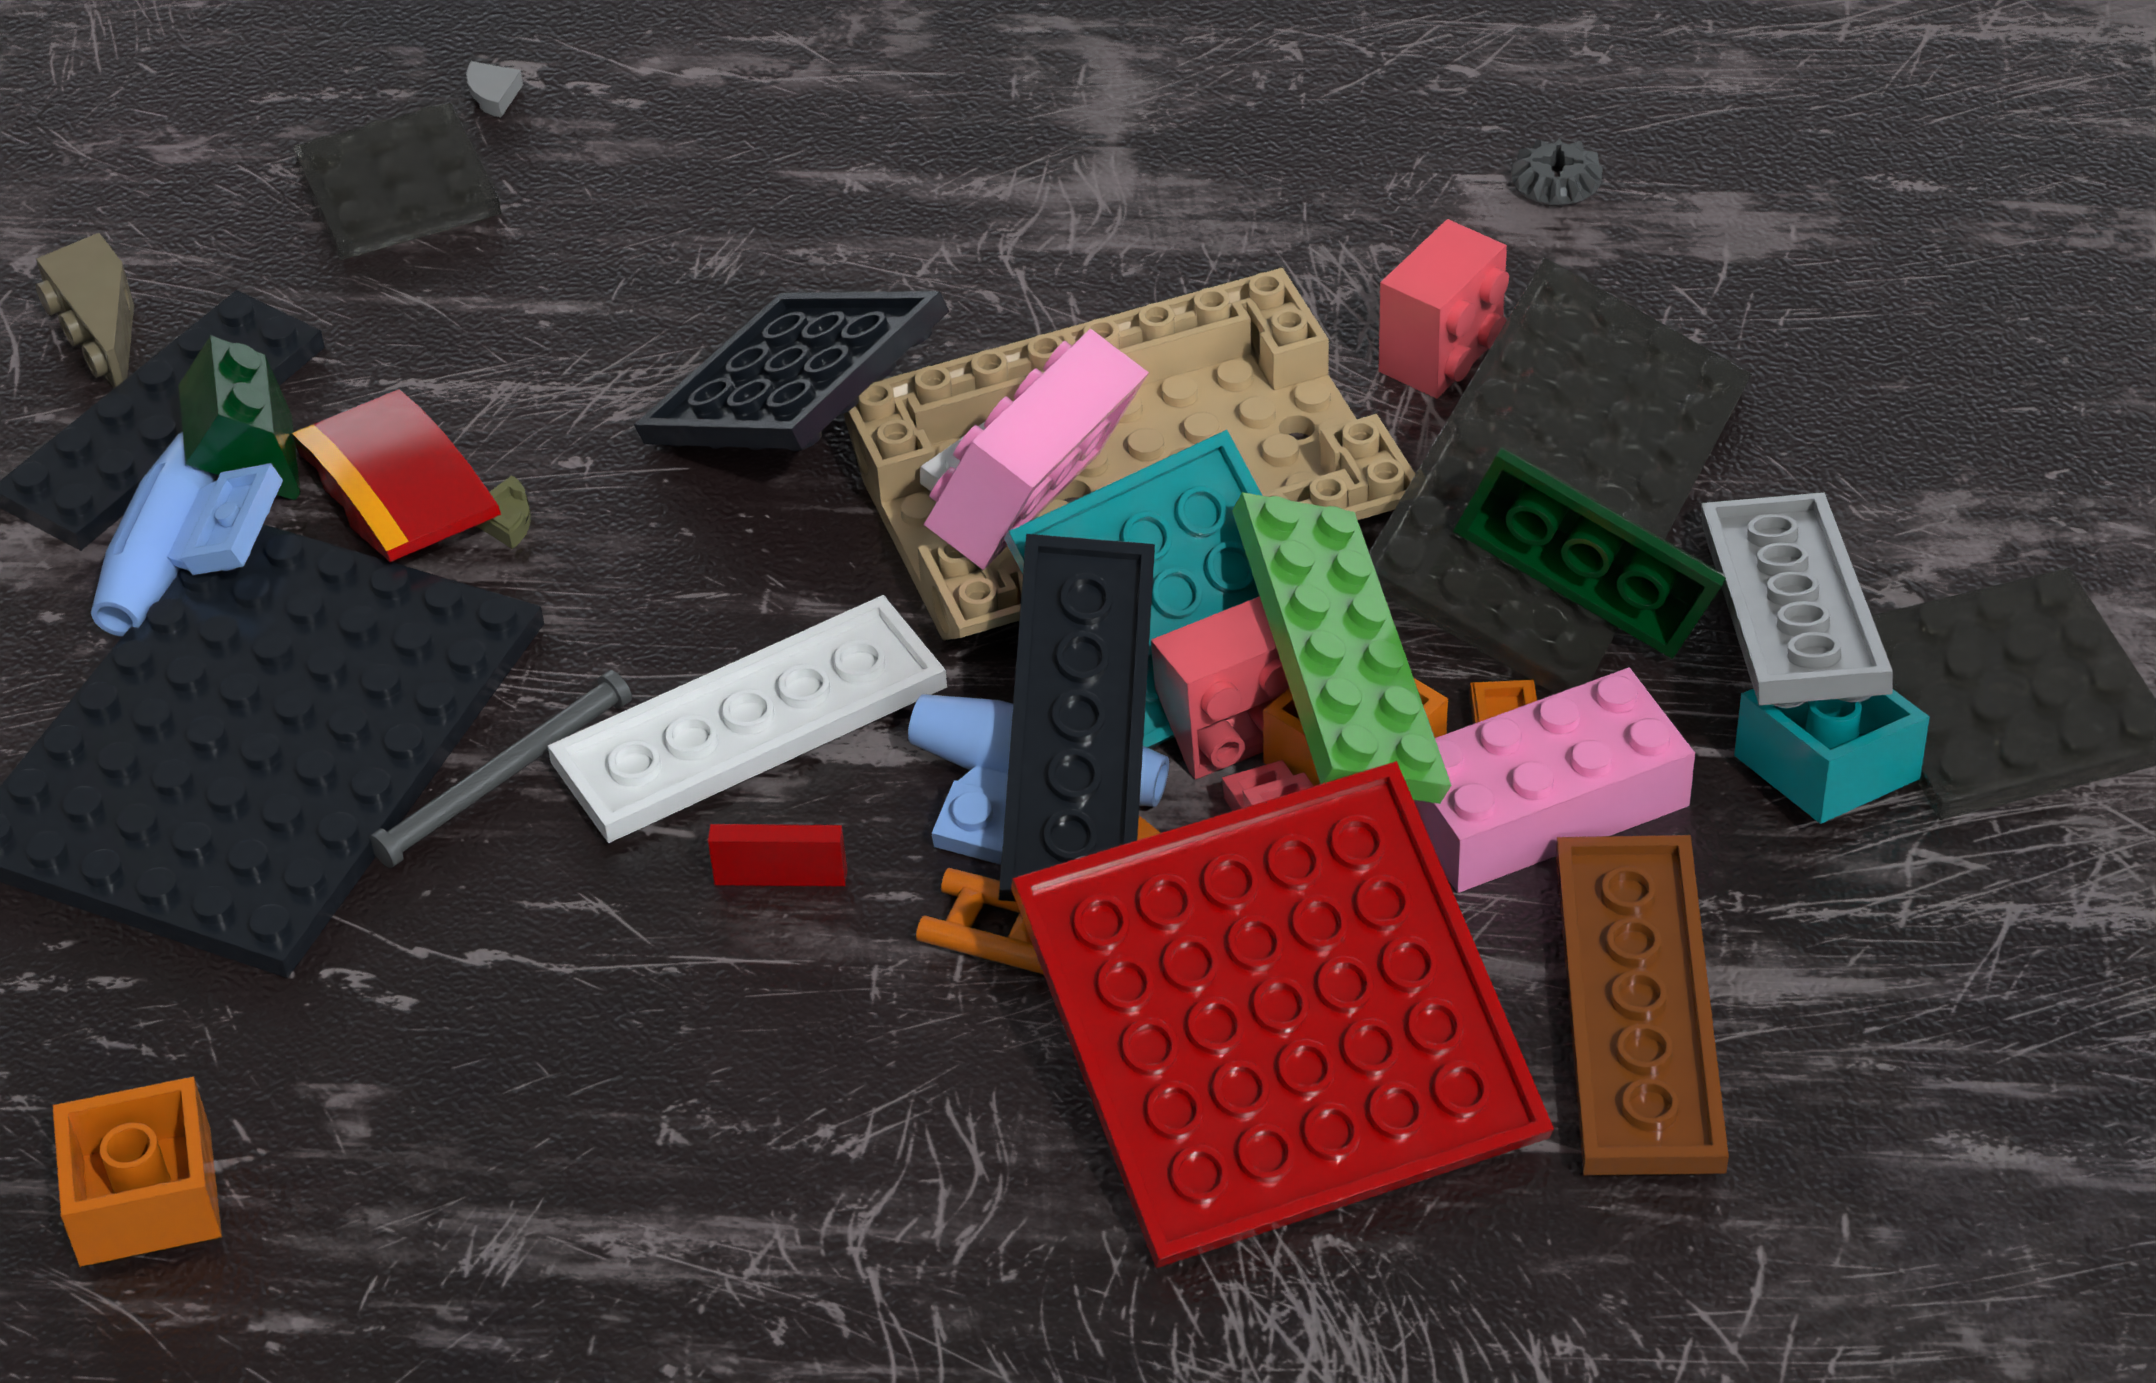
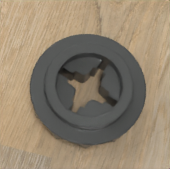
M1560 137L1556 143L1547 144L1542 140H1536L1533 148L1519 149L1517 161L1512 163V180L1515 187L1524 196L1544 204L1567 205L1580 202L1592 196L1602 182L1603 167L1599 165L1598 153L1585 151L1582 142H1575L1570 145L1564 144ZM1552 167H1563V171H1560V177H1554Z

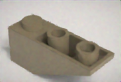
M97 233L36 258L42 282L37 283L35 287L47 314L50 316L58 314L61 328L68 342L73 347L81 344L83 356L92 374L96 378L104 375L111 386L115 388L128 378L134 303L122 261L101 234Z

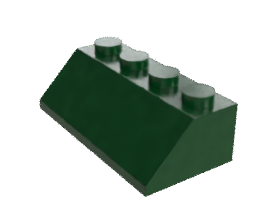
M1504 446L1498 451L1453 530L1454 533L1671 659L1674 658L1726 579L1725 575Z

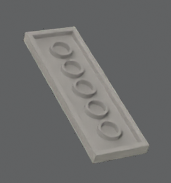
M1825 492L1701 503L1702 528L1715 568L1726 577L1722 585V591L1759 705L1772 704L1777 707L1792 708L1800 706L1806 701L1839 699L1846 702H1860L1872 696L1893 694V671Z

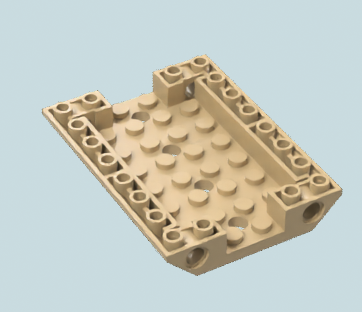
M1283 267L873 382L859 395L860 400L853 409L844 413L863 483L942 640L962 638L1019 621L1023 574L1008 546L982 570L924 525L936 501L929 497L931 491L920 484V466L965 436L973 426H979L985 422L996 405L1005 396L1015 401L1014 395L1017 389L1032 370L1037 368L1044 373V365L1063 341L1073 346L1090 328L1148 371L1149 374L1100 454L1036 518L1068 504V502L1064 501L1067 498H1081L1225 430H1228L1263 496H1279L1290 501L1325 507L1336 506L1355 512L1357 520L1426 500V489L1379 416L1374 414L1356 419L1328 375L1329 339ZM1302 433L1308 435L1309 437L1301 440H1296L1293 436L1288 434Z

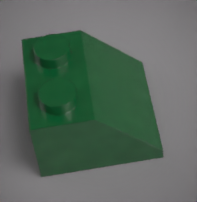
M210 335L178 385L185 464L220 475L221 472L271 463L283 480L277 495L296 500L301 491L295 442L292 436V415L265 354L259 353L245 344L231 343Z

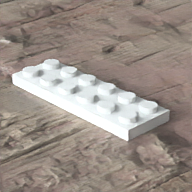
M882 595L548 745L550 761L603 837L610 843L917 702L922 694L932 695L947 688L946 670L887 598Z

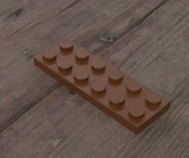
M1691 835L1557 837L1556 863L1584 1175L1726 1174L1729 1155Z

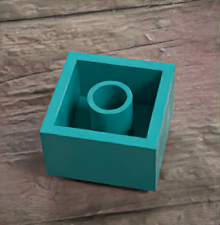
M1753 688L1741 693L1734 756L1813 819L1822 824L1919 780L1930 716L1895 690H1893V694L1872 696L1860 702L1830 699L1806 701L1797 707L1782 708L1772 704L1759 705Z

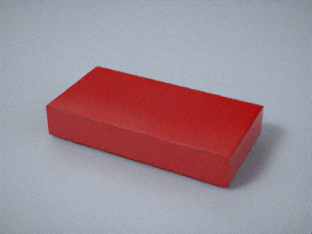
M710 824L708 846L715 885L846 886L847 862L842 825Z

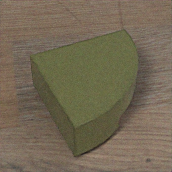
M511 475L490 491V494L498 503L501 515L476 526L513 549L523 540L529 530L531 512L523 485Z

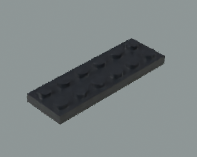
M238 290L234 291L0 480V508L82 551L124 516L140 481L175 437L183 432L178 385L210 335L231 343L245 344L253 350L265 354L280 386L325 348L321 330Z
M1026 534L998 898L1000 901L1016 902L1011 890L1013 878L1137 841L1155 544Z

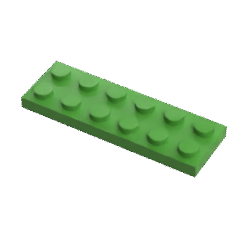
M1242 492L1232 512L1320 784L1397 761L1413 800L1440 804L1452 785L1355 512L1336 506L1325 507L1290 501L1279 496L1267 497Z

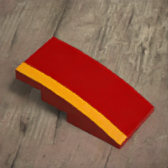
M400 389L292 433L299 455L318 470L325 492L344 507L351 529L390 562L501 515L498 503L446 434L421 407Z

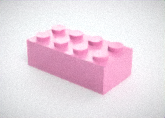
M1091 328L1073 346L1063 341L1044 365V373L1037 368L1032 370L1017 389L1014 395L1016 400L1012 401L1005 396L986 419L984 430L975 425L968 431L953 453V456L960 460L957 468L950 467L938 480L929 495L930 498L936 501V504L924 525L982 570L1007 547L1004 537L1008 531L1034 520L1100 454L1149 374L1148 371Z
M1628 667L1435 738L1452 786L1440 804L1414 800L1444 873L1456 892L1460 893L1555 857L1557 837L1611 836L1690 806L1695 752L1634 672Z

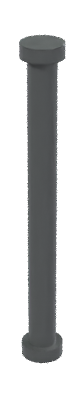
M609 670L601 675L597 680V687L389 831L379 829L371 834L368 838L371 840L375 856L388 868L396 866L403 861L404 851L548 752V745L574 734L612 706L620 709L632 700V694L627 683L613 670Z

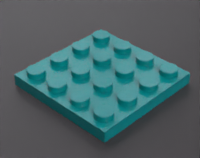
M1228 430L1008 531L1004 537L1022 574L1026 534L1155 544L1143 746L1149 749L1175 737L1155 689L1151 639L1259 597L1232 510L1242 492L1263 495Z

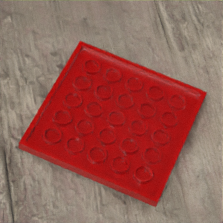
M1397 761L1013 878L1011 890L1156 1268L1549 1139L1554 1131V1127Z

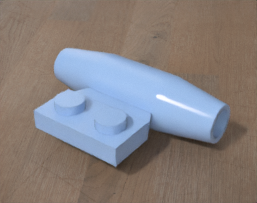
M183 432L178 434L140 481L106 550L91 609L93 621L104 631L116 636H123L131 626L140 627L147 617L149 608L160 600L176 578L180 568L190 571L192 575L244 567L283 482L273 465L269 463L221 472L215 481L216 474L185 464Z
M922 694L918 698L909 723L908 739L910 744L970 770L958 781H953L931 833L934 847L1001 865L1013 703L992 699ZM1143 746L1139 806L1156 807L1161 800L1166 786L1169 758Z

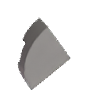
M471 61L468 66L466 76L472 97L479 102L481 110L501 118L523 86L521 71Z

